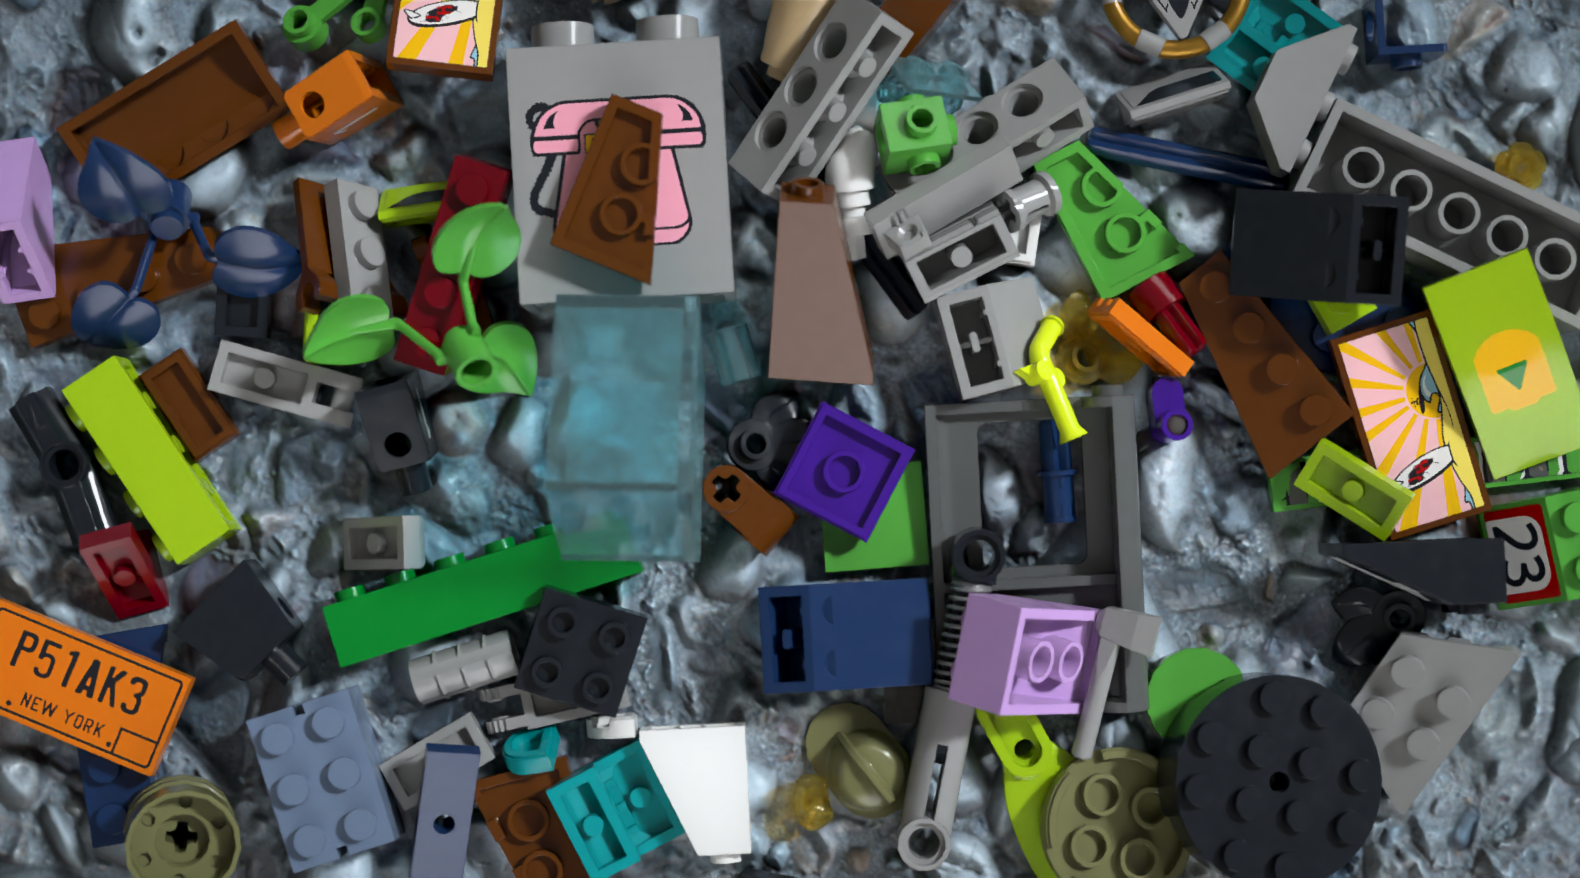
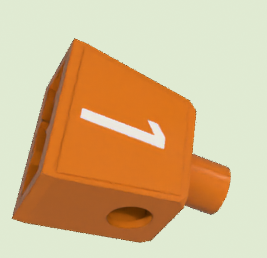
M347 49L284 93V99L291 112L273 122L272 127L279 141L288 150L307 139L333 145L404 106V103L379 60Z

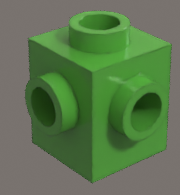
M910 94L899 98L896 102L883 103L878 106L873 130L883 175L909 171L912 175H926L946 165L951 147L957 145L958 131L954 115L946 114L942 95L925 97L922 94Z

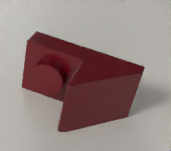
M131 522L79 535V552L118 619L169 606V596L158 553L151 538L152 533L147 529L136 532Z

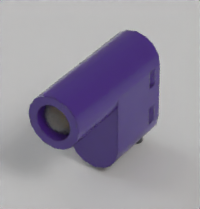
M1152 377V384L1146 390V404L1151 436L1160 443H1171L1186 439L1193 430V420L1185 411L1184 394L1181 384L1172 377Z

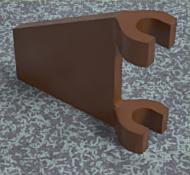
M298 177L293 181L302 275L296 292V306L300 312L318 315L321 312L320 300L333 303L338 298V286L333 270L324 184ZM389 279L393 316L403 320L408 313L407 301L397 292Z

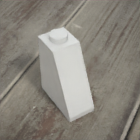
M746 721L643 726L639 730V742L697 855H710V863L713 864L740 862L741 854L751 853L752 849Z

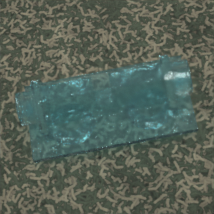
M916 56L898 57L890 68L891 72L885 81L880 83L876 91L877 99L882 104L896 102L899 98L910 94H922L925 97L942 95L946 114H954L960 110L963 100L980 102L983 98L969 82L970 75L960 65L952 61H944L943 63L925 61Z

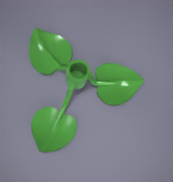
M486 203L469 207L450 218L440 228L434 238L431 255L435 268L441 273H459L457 281L467 325H460L450 329L444 336L442 348L436 347L400 318H389V308L380 297L369 294H354L338 299L322 312L303 347L304 359L327 365H353L370 362L382 357L393 348L395 335L392 330H398L429 353L438 366L448 364L457 383L469 391L477 393H516L532 396L537 376L538 357L535 341L530 331L521 323L500 321L489 326L481 334L469 288L470 274L479 278L494 276L509 267L517 257L521 246V233L509 207L502 203Z

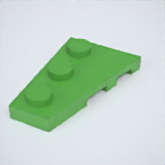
M1079 140L1050 154L1031 166L1033 173L1045 171L1058 185L1062 195V208L1055 216L1097 298H1102L1103 300L1105 298L1112 299L1140 285L1154 274L1167 271L1196 256L1183 242L1180 243L1161 224L1162 221L1149 209L1146 210L1123 187V183Z

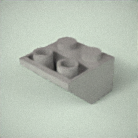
M1033 276L985 284L940 296L933 301L934 313L959 403L1028 385L1014 371L1030 365L1029 347L1040 327L1041 319L1044 318ZM1051 349L1050 358L1054 367L1058 368L1053 349Z

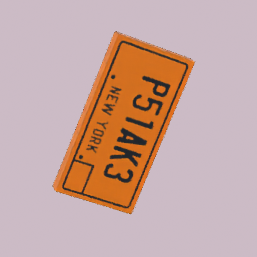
M0 598V715L149 777L155 776L196 677L7 599Z

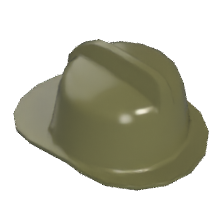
M839 703L820 711L809 725L805 739L806 752L814 771L838 801L854 815L868 819L884 818L900 810L904 802L911 760L900 743L883 722L866 707L854 703Z

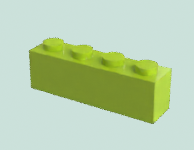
M113 355L61 390L70 403L65 406V410L74 425L82 432L88 430L98 445L94 449V454L101 466L110 475L116 473L127 490L123 492V497L129 508L137 517L143 518L145 516L156 532L151 538L159 553L169 562L174 559L177 565L192 564L241 531L242 528L198 462L193 460L139 380V374L130 360Z

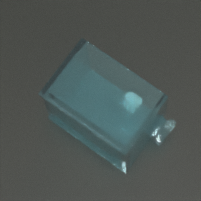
M556 294L545 493L562 560L700 562L706 390L700 296Z

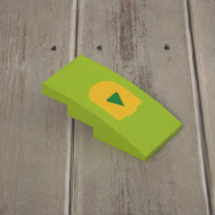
M1519 249L1421 287L1438 330V337L1455 377V384L1492 478L1496 480L1580 449V391L1528 249Z

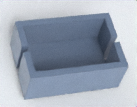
M359 684L246 721L293 873L340 859L347 853L352 855L393 842L406 833L393 791L379 768V765L384 762Z

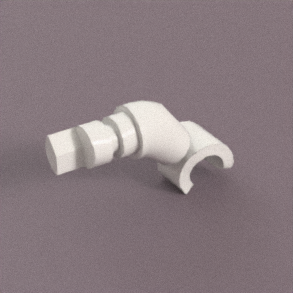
M887 83L878 86L825 165V185L835 186L852 261L866 258L864 235L872 234L864 213L866 212L865 206L871 204L870 189L875 188L874 173L878 148L873 126L878 106L888 96Z

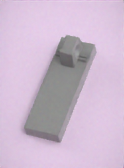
M1000 133L865 212V218L876 244L888 260L897 254L904 260L910 259L913 255L932 245L929 235L1023 181L1012 146L1003 134Z

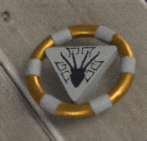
M1101 0L1109 22L1127 43L1137 50L1156 58L1186 59L1211 52L1230 38L1236 31L1246 14L1250 0H1230L1220 20L1198 36L1186 39L1203 0H1148L1178 39L1167 40L1138 27L1126 13L1122 0Z

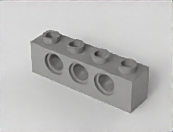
M836 0L728 164L759 191L777 201L780 200L781 182H792L793 179L800 177L817 178L914 32L868 0Z
M1052 57L1038 67L1026 71L1017 80L996 93L984 97L975 106L955 117L958 142L957 145L951 147L946 165L1002 133L1011 144L1020 172H1023L1094 128L1086 96ZM881 164L876 166L890 198L930 175H912L910 171L883 175Z

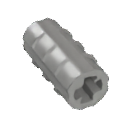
M506 629L487 636L483 634L481 638L462 644L458 642L456 646L440 651L433 650L430 654L411 659L408 662V670L414 692L419 702L425 705L444 698L450 699L453 695L469 690L475 691L478 687L494 682L499 684L501 680L516 676L522 659L513 633Z

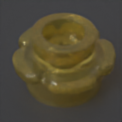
M1524 142L1511 144L1508 150L1500 152L1495 160L1496 173L1532 190L1537 189L1543 181L1541 175L1546 171L1547 167L1543 154L1540 151L1532 150V146ZM1518 163L1524 164L1525 171L1523 173L1517 170Z

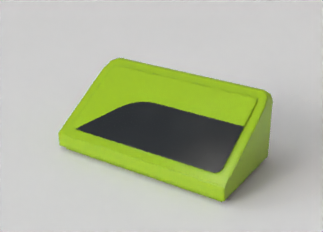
M447 181L384 190L381 193L378 208L379 221L390 229L434 223Z

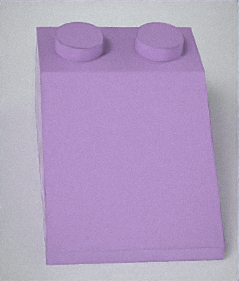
M969 593L967 605L961 617L962 630L957 655L950 672L951 685L948 699L997 715L1081 714L1100 636L1095 628L1098 611L1102 609L1001 594Z

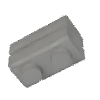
M988 201L929 235L932 243L929 248H925L908 260L901 259L926 304L1019 257L1020 253L998 208L991 201Z

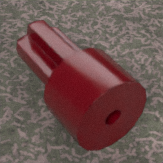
M1161 271L1149 277L1130 293L1128 300L1139 315L1152 326L1157 324L1167 339L1189 358L1199 353L1205 347L1206 338L1182 307L1186 298L1166 271Z

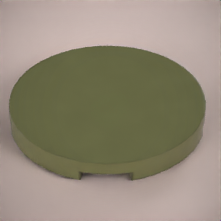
M1106 747L1095 749L1092 757L1088 760L1075 758L1058 773L1048 788L1040 814L1042 848L1051 869L1058 878H1179L1187 865L1190 854L1184 849V844L1176 834L1170 819L1164 816L1158 794V758L1137 749Z

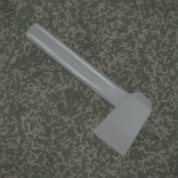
M1112 606L1098 611L1095 628L1100 636L1072 748V754L1076 758L1088 760L1093 755L1120 645L1152 658L1162 617Z

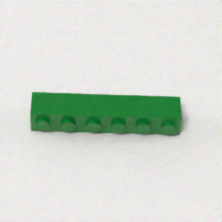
M613 505L604 506L583 513L585 523L569 529H565L563 520L533 529L536 539L519 545L515 544L514 538L511 536L483 545L486 555L466 561L464 553L461 552L433 561L436 571L416 577L414 569H407L383 577L386 587L369 593L366 592L364 584L333 593L336 603L322 607L340 668L539 605L546 584L577 593L646 571L628 512L622 511L615 514Z

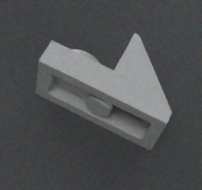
M420 515L343 518L344 570L422 568L425 565L423 517Z

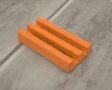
M1096 298L1088 309V316L1158 376L1185 377L1194 364L1192 359L1122 299L1114 298L1112 300L1111 298H1105L1103 300L1102 298Z

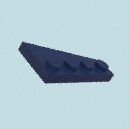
M168 624L97 635L96 637L163 663L164 642H167ZM77 747L93 848L122 844L124 843L123 824L128 807L143 787L155 781V776L149 777Z

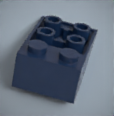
M928 578L758 587L764 694L934 684Z

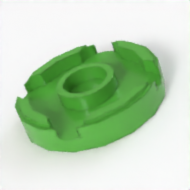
M1203 647L1184 648L1164 656L1151 670L1148 677L1150 708L1146 710L1152 728L1164 739L1174 718L1191 698H1198L1209 688L1222 682V679L1242 674L1241 670L1227 656Z

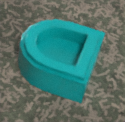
M556 724L530 730L526 728L512 734L502 747V754L507 768L512 773L518 775L554 771L561 739Z

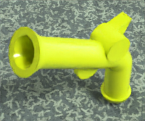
M1047 315L1041 319L1040 327L1031 341L1029 347L1030 365L1014 371V373L1023 378L1029 386H1040L1060 432L1059 445H1062L1088 432L1079 425L1063 388L1065 376L1063 372L1054 367L1050 358V351L1058 336H1061L1064 332V323L1055 315Z

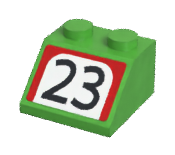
M1572 487L1491 505L1492 510L1476 514L1481 538H1504L1507 603H1496L1497 610L1570 601L1580 598V487Z

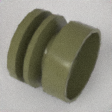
M185 773L161 777L143 787L128 807L123 824L127 867L134 878H229L234 872L241 851L239 826L234 810L224 792L206 778ZM177 822H187L188 829L191 832L185 833L183 841H174L173 834L169 831L176 829Z

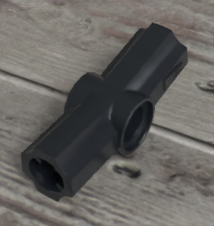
M45 387L15 402V405L9 409V412L38 458L39 470L43 479L52 486L73 546H79V535L118 525L100 476L101 464L94 454V449L86 445L53 388ZM69 452H74L80 462L79 470L73 478L68 479L63 474L62 461Z

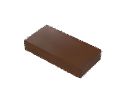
M180 347L138 376L195 462H202L242 434L215 392L207 390L209 383L186 349Z

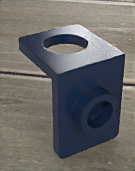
M1369 0L1363 5L1362 16L1366 65L1390 64L1391 71H1411L1422 68V62L1435 61L1448 52L1447 43L1386 47L1383 0Z

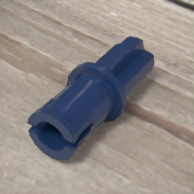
M1054 419L1040 421L1038 426L1041 470L1036 471V476L1042 477L1043 522L1064 523L1077 521L1073 475L1078 474V468H1072L1071 442L1059 445L1060 432Z

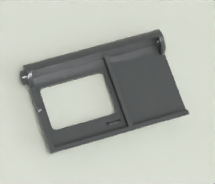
M1123 384L1092 386V396L1068 397L1079 425L1088 432L1080 437L1086 539L1085 558L1078 563L1003 567L1002 571L998 574L996 585H992V591L989 594H1001L1098 609L1112 606L1145 613L1134 394H1124ZM1045 398L924 406L938 660L942 659V655H939L938 651H943L944 646L940 645V642H945L946 638L941 633L947 632V627H944L943 624L949 622V618H946L945 614H950L951 609L947 608V605H952L953 601L948 596L954 595V591L950 589L953 586L951 584L953 581L951 578L953 577L949 576L952 563L950 547L953 539L962 530L969 527H982L977 442L978 428L984 423L1054 419ZM983 540L972 541L965 547L963 560L967 566L971 568L986 566L983 559ZM1120 645L1103 712L1133 713L1149 710L1147 657Z

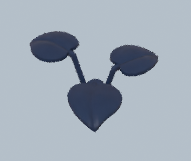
M98 137L92 138L86 160L78 178L77 194L79 201L89 213L111 223H128L139 215L141 219L146 220L149 233L132 286L128 292L113 282L99 281L87 286L77 295L71 311V326L75 335L83 342H89L93 346L102 348L132 349L143 346L154 339L161 326L160 312L154 303L137 296L142 289L158 238L174 240L185 233L188 228L192 229L204 259L208 262L216 263L212 272L214 284L232 295L245 298L268 296L290 285L302 273L300 250L291 246L280 236L262 228L244 225L228 229L218 236L215 240L214 250H212L200 225V214L191 212L192 192L185 183L176 179H167L152 164L123 147Z

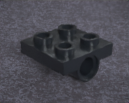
M546 584L528 635L514 688L616 718L648 619L647 614Z

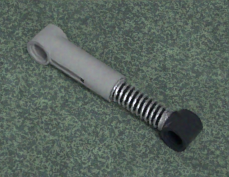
M969 527L962 530L953 539L950 547L952 563L949 576L953 577L951 578L953 586L950 589L954 591V595L948 596L953 601L952 605H947V608L951 609L950 614H945V617L949 618V622L943 624L944 627H947V632L941 633L946 638L945 642H940V645L944 646L943 651H938V654L942 655V659L936 661L937 664H940V669L934 670L938 674V678H934V684H927L925 686L901 818L897 827L899 854L909 867L918 871H930L940 867L946 861L951 850L950 838L975 707L948 699L951 685V667L956 659L962 630V613L967 605L969 593L989 594L992 591L991 587L996 585L998 574L1002 571L1005 564V549L1001 540L990 530L982 527ZM975 540L988 542L992 549V557L989 563L981 568H971L963 560L965 547ZM934 763L941 764L933 809L931 811L926 809ZM920 828L933 830L938 835L936 844L927 851L914 849L908 840L915 830Z

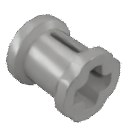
M1037 171L1029 176L1028 182L1013 189L1009 188L992 198V203L998 208L1009 232L1015 233L1025 228L1027 222L1041 215L1050 217L1058 214L1062 208V195L1055 180L1047 172Z

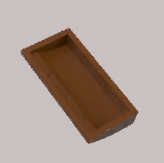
M238 18L56 129L82 167L92 138L98 137L123 147L143 158L160 170L167 179L178 180L291 110L284 99V91Z

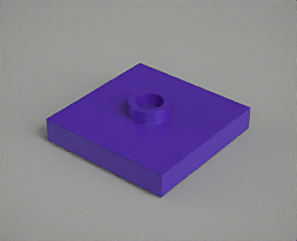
M822 401L773 494L867 543L915 449Z

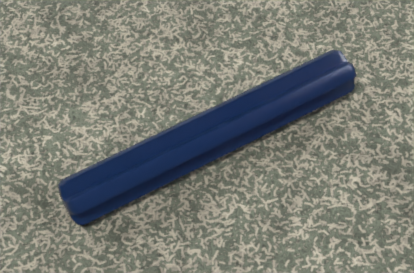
M1097 126L1088 132L1085 145L1095 157L1253 189L1285 191L1290 175L1289 173L1281 179L1272 175L1266 160Z

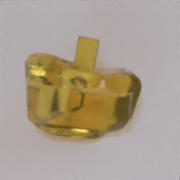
M807 774L792 782L788 790L787 801L790 814L795 822L808 831L820 830L833 820V812L826 779L823 776Z

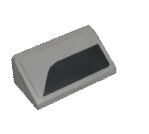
M1205 63L1119 90L1115 93V100L1124 128L1130 129L1220 101L1229 93L1231 84L1215 65Z

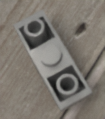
M1346 24L1278 49L1267 59L1246 107L1272 175L1281 179L1289 174L1292 168L1299 171L1304 165L1313 146V142L1306 139L1314 121L1320 123L1324 121L1334 102L1336 94L1329 91L1337 73L1341 75L1346 74L1357 53L1358 46L1351 42L1358 28Z

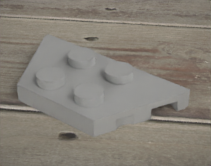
M1401 630L1349 703L1360 715L1374 740L1381 765L1382 787L1397 812L1404 816L1521 657L1519 649L1504 645V648L1473 644L1470 643V640L1454 637L1439 639L1433 638L1427 633Z

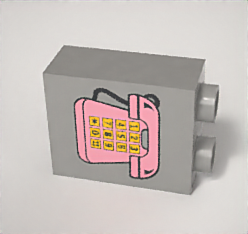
M678 14L645 17L635 22L636 41L595 43L594 26L587 22H546L531 28L532 47L505 49L515 221L521 233V246L517 254L520 305L529 313L545 314L737 302L721 45L719 36L699 37L698 19L696 17ZM612 93L663 115L652 287L555 248L550 244Z

